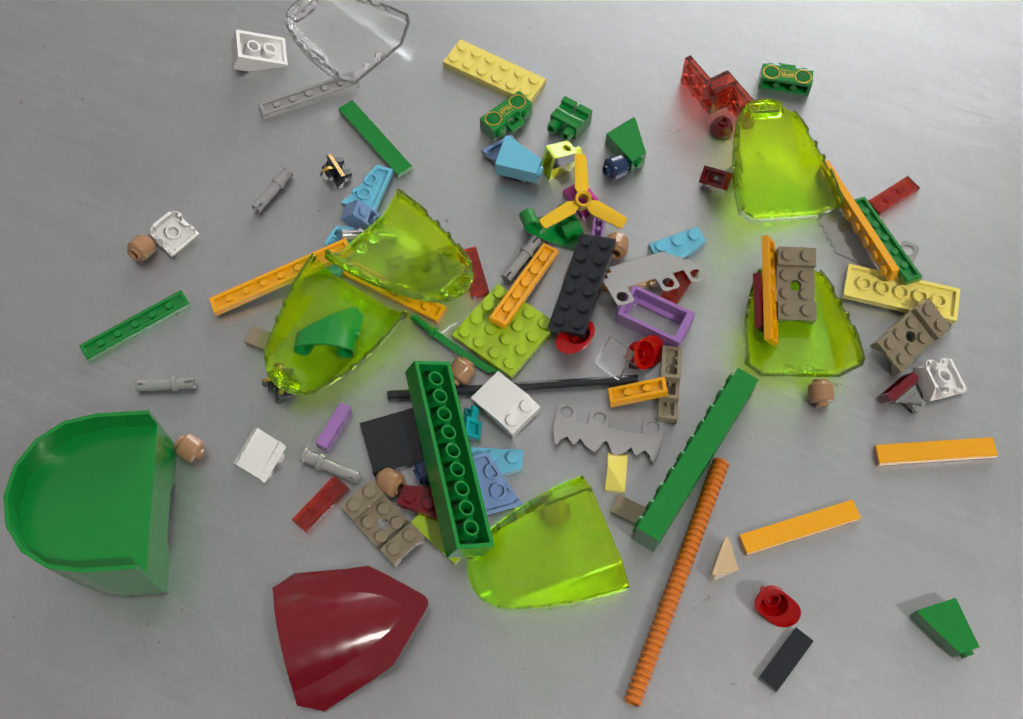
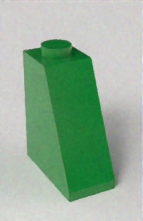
M634 117L606 133L605 145L615 155H622L628 160L630 171L636 168L639 169L644 165L646 150Z
M956 598L916 610L910 615L952 658L959 655L961 659L974 655L973 650L980 647Z

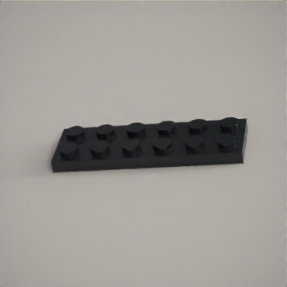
M580 233L548 324L549 331L585 338L616 246V239Z

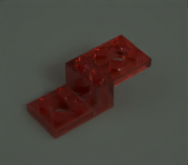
M691 55L686 57L680 81L691 92L692 97L697 99L701 107L709 115L727 107L728 111L737 118L739 124L743 125L746 130L751 128L759 105L734 76L726 70L710 78Z

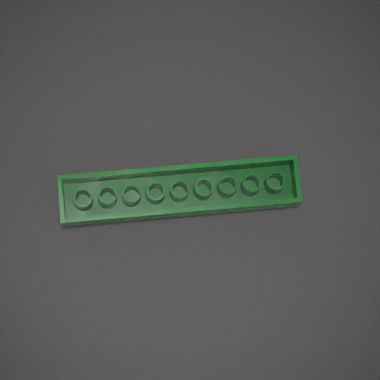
M414 361L405 374L446 558L482 556L494 547V542L450 361Z
M737 368L734 374H729L724 387L720 388L715 401L710 404L706 415L699 421L694 434H691L686 442L687 445L684 450H681L677 456L674 466H671L668 470L664 482L659 484L653 499L651 498L647 503L643 516L640 515L635 522V527L632 531L635 533L634 541L653 553L655 552L750 399L759 379Z

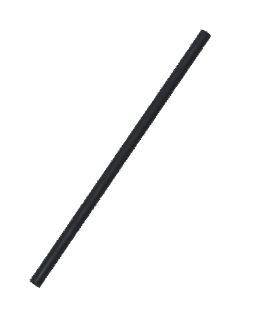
M638 375L515 382L514 384L526 392L619 386L639 382ZM483 385L456 386L458 396L474 395ZM409 389L387 391L388 400L411 399Z

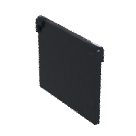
M413 408L360 423L374 476L385 468L401 469L414 465L417 461L424 458Z

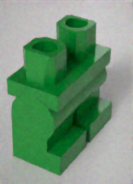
M564 96L561 104L551 113L547 130L552 134L556 133L557 130L561 131V138L565 141H569L571 138L576 140L578 134L590 124L593 110L582 104L577 106L578 102Z

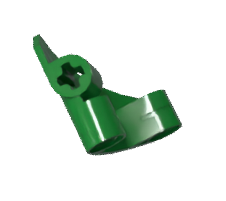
M527 208L519 214L526 232L564 248L575 250L580 233L584 234L579 219L576 218L575 214L547 229L541 226L539 220L542 217H537L534 209Z
M356 307L329 315L303 328L296 335L294 352L298 355L306 356L311 353L316 345L337 347V355L342 358L353 357L356 341L362 328V313Z

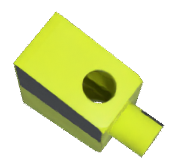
M569 141L545 146L541 166L544 167L543 173L547 179L552 180L572 170L574 167L575 154H582L581 148L579 146L574 148Z

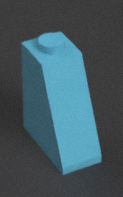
M505 135L495 163L496 174L537 183L538 178L542 177L544 167L541 166V158L511 137Z

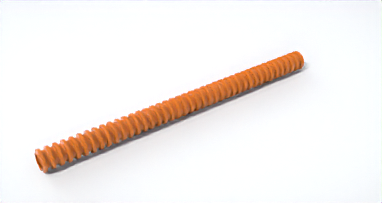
M713 458L711 469L708 470L706 476L707 480L704 481L702 486L703 491L700 492V497H698V502L696 503L697 508L693 510L692 519L689 521L690 525L687 526L688 530L685 532L686 536L683 537L682 548H679V554H677V559L674 561L675 565L672 566L673 571L670 572L669 583L665 585L667 589L663 591L662 601L659 602L660 607L656 609L658 613L654 615L655 619L652 620L653 626H650L649 629L651 631L647 633L646 644L642 647L644 650L640 652L639 663L635 665L637 669L633 671L634 676H631L632 682L628 684L630 688L626 690L627 696L623 697L625 702L633 706L641 707L643 704L641 700L645 699L646 687L650 685L648 681L652 680L653 668L657 666L655 662L659 660L658 655H661L660 649L664 647L662 643H665V637L668 636L667 630L671 628L669 624H672V618L675 617L674 612L677 611L676 606L679 605L678 600L682 598L680 594H683V588L686 587L685 582L688 581L687 576L690 575L689 570L693 568L691 564L695 562L694 558L697 557L698 547L701 546L700 541L703 540L702 535L705 534L707 524L710 521L708 518L712 516L713 507L716 505L715 501L718 499L719 490H721V485L724 483L723 479L726 478L725 474L728 472L727 468L730 467L728 461L723 458Z

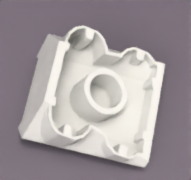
M178 211L166 213L151 226L147 233L171 257L177 255L199 236L195 228L188 224Z
M941 358L937 362L931 359L925 361L920 366L913 367L912 372H915L919 378L916 383L923 395V400L933 401L967 391L951 358Z
M256 427L251 432L233 464L265 483L272 476L275 465L284 460L286 446Z

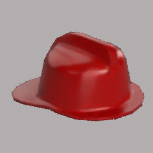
M590 321L585 338L560 333L555 341L556 348L565 354H574L590 346L595 334L594 324Z
M649 335L632 342L624 359L629 360L630 364L638 367V369L646 370L661 361L663 342L656 335Z
M762 585L760 587V592L754 601V606L758 613L772 624L783 628L791 627L799 621L801 617L800 606L782 588L776 585L765 587Z

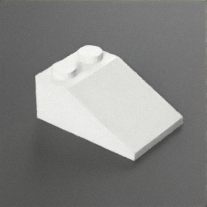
M235 30L231 40L233 69L252 72L288 66L285 38Z
M499 371L471 397L512 439L540 412V406Z

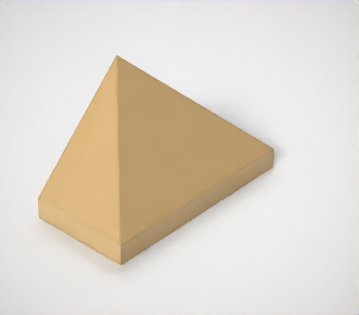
M725 537L721 543L709 577L711 581L739 571L728 537Z

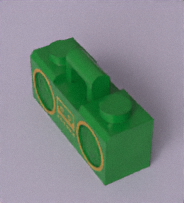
M781 62L778 65L762 63L758 89L808 96L813 83L814 70L796 68L795 64Z
M517 91L480 118V129L493 141L503 137L507 130L513 133L525 124L524 119H528L531 116V101L520 91Z

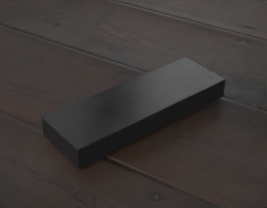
M795 627L758 679L776 693L811 646L813 640Z

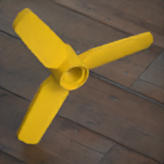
M580 153L575 154L574 188L577 194L574 201L565 202L539 220L541 226L547 229L575 214L577 210L585 211L587 209L591 215L622 229L626 224L627 218L602 202L592 200V196L588 192L586 156ZM578 198H584L587 203H580Z

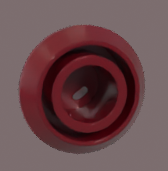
M718 116L711 122L709 129L715 137L727 138L733 132V125L727 116Z

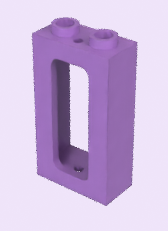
M634 285L630 291L634 301L617 307L615 312L617 315L616 323L646 337L656 335L665 346L680 347L693 323L695 313ZM627 293L623 298V300L627 301L629 298ZM635 305H638L679 324L680 327L675 336H672L629 316V313Z

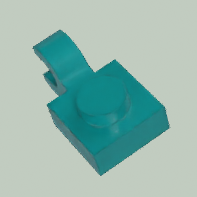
M471 405V409L464 408L463 419L468 439L476 442L481 440L482 422L477 420L479 407Z

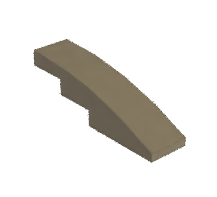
M662 346L660 377L665 376L669 396L658 398V422L677 423L682 347Z

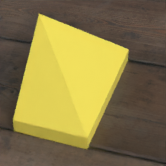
M608 452L604 491L625 493L627 454L613 455Z

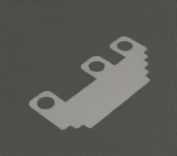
M826 209L819 225L824 227L823 232L827 233V239L832 241L831 245L835 247L834 252L872 269L879 270L877 264L872 261L868 250L863 247L859 236L854 233L853 228H851L850 232L838 228L843 215L833 209ZM835 213L838 216V220L836 222L828 221L827 214ZM902 241L900 244L902 249L905 245H910L914 248V253L907 255L912 263H914L919 247L910 242Z
M665 251L610 267L611 272L607 273L608 278L604 279V284L616 304L621 306L634 301L632 294L627 288L629 286L656 279L664 291H670L680 286L673 275L675 272L684 270L690 281L694 283L707 279V274L698 261L691 262L690 259L684 260L681 256L667 255ZM695 269L699 270L702 273V277L695 279L691 276L690 272ZM663 279H672L674 286H664L662 283ZM625 292L629 298L627 301L622 302L617 299V294Z

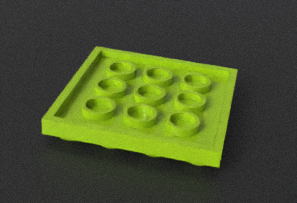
M497 284L453 332L452 339L512 380L552 334L548 330L550 318L524 302L505 330L489 322V317L508 292L507 289Z

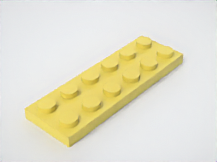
M461 39L443 61L444 67L508 97L520 91L531 103L546 84V78Z
M848 264L842 298L907 313L919 301L929 298L947 323L955 324L958 317L961 289L924 280L904 286L898 276H896L895 280L887 282L886 278L881 275L880 270Z

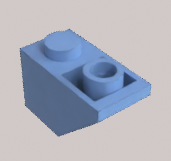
M357 199L345 205L340 220L350 227H354V229L382 230L385 218Z

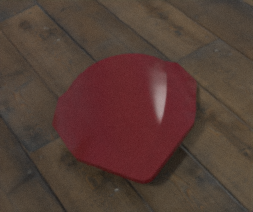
M370 566L294 573L274 586L272 589L277 631L297 706L325 712L392 667L427 610L428 599L426 596Z

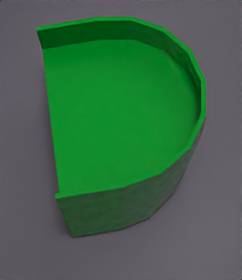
M150 410L95 413L66 420L37 437L14 464L3 495L5 526L21 553L52 572L96 592L121 596L167 592L170 563L167 539L170 494L175 483L177 455L175 454V443Z

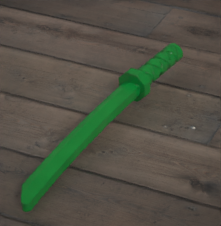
M416 313L411 315L410 319L428 333V337L435 338L460 357H465L486 373L496 374L498 372L497 369L481 361L439 332L437 327H431Z

